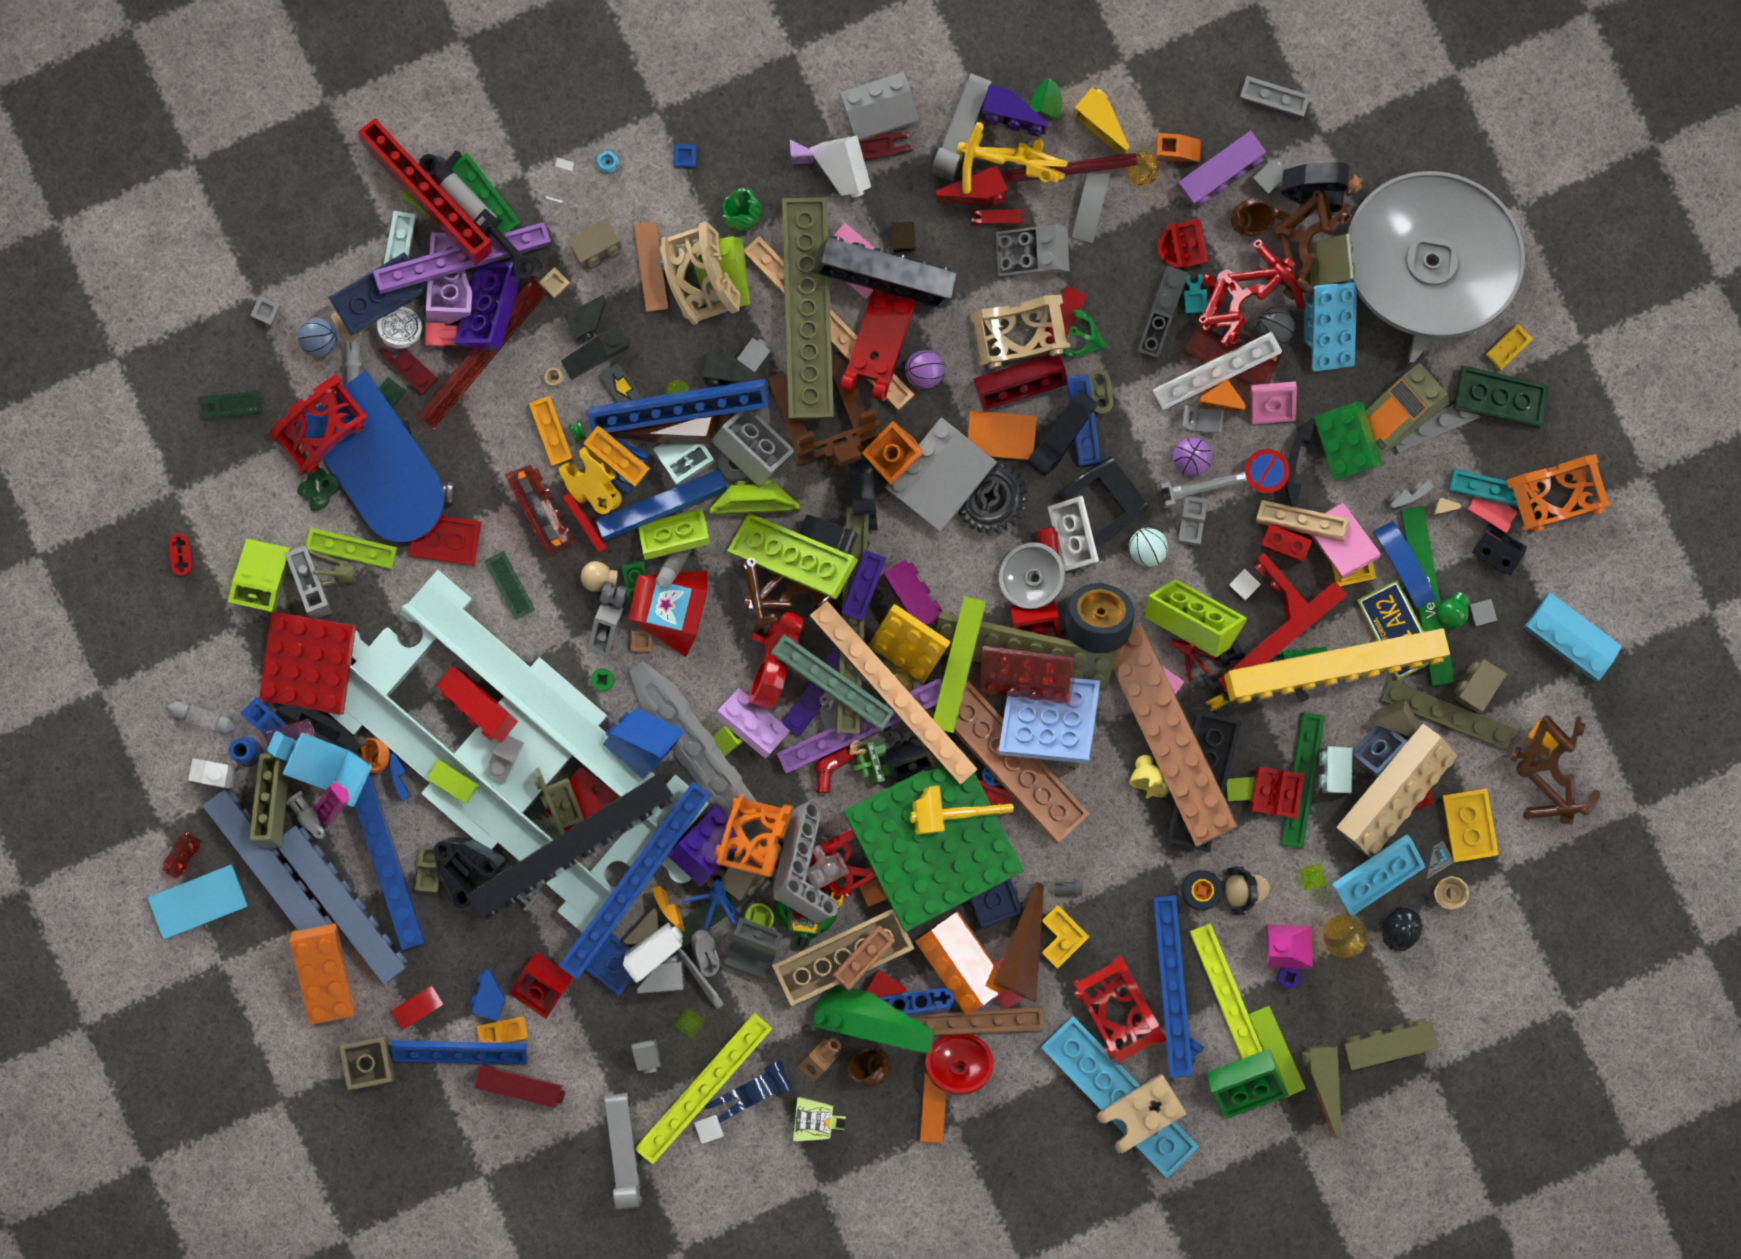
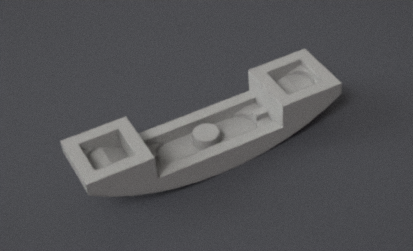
M1092 153L1091 159H1093V158H1100V157H1107V156L1101 155V154H1097V153ZM1111 169L1087 173L1072 239L1093 243Z

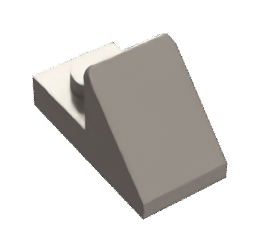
M509 735L503 742L498 741L492 751L493 755L484 774L505 784L524 742Z

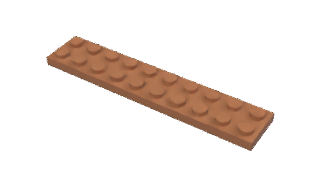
M1140 625L1132 629L1127 642L1120 649L1116 650L1112 668L1192 839L1198 847L1237 828L1238 825L1144 627Z

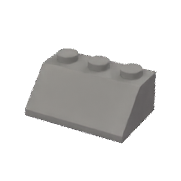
M904 72L840 93L853 135L858 137V141L920 122Z

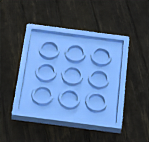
M1011 672L999 755L1089 764L1100 692V680Z

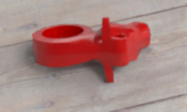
M786 612L781 619H777L776 622L771 624L765 636L752 633L751 638L760 642L766 652L751 686L749 703L751 705L770 711L778 701L783 689L787 665L772 655L771 651L783 634L799 644V635L803 627V618L801 616Z

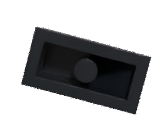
M906 742L887 749V767L896 782L907 779L921 771H930L938 768L928 748Z

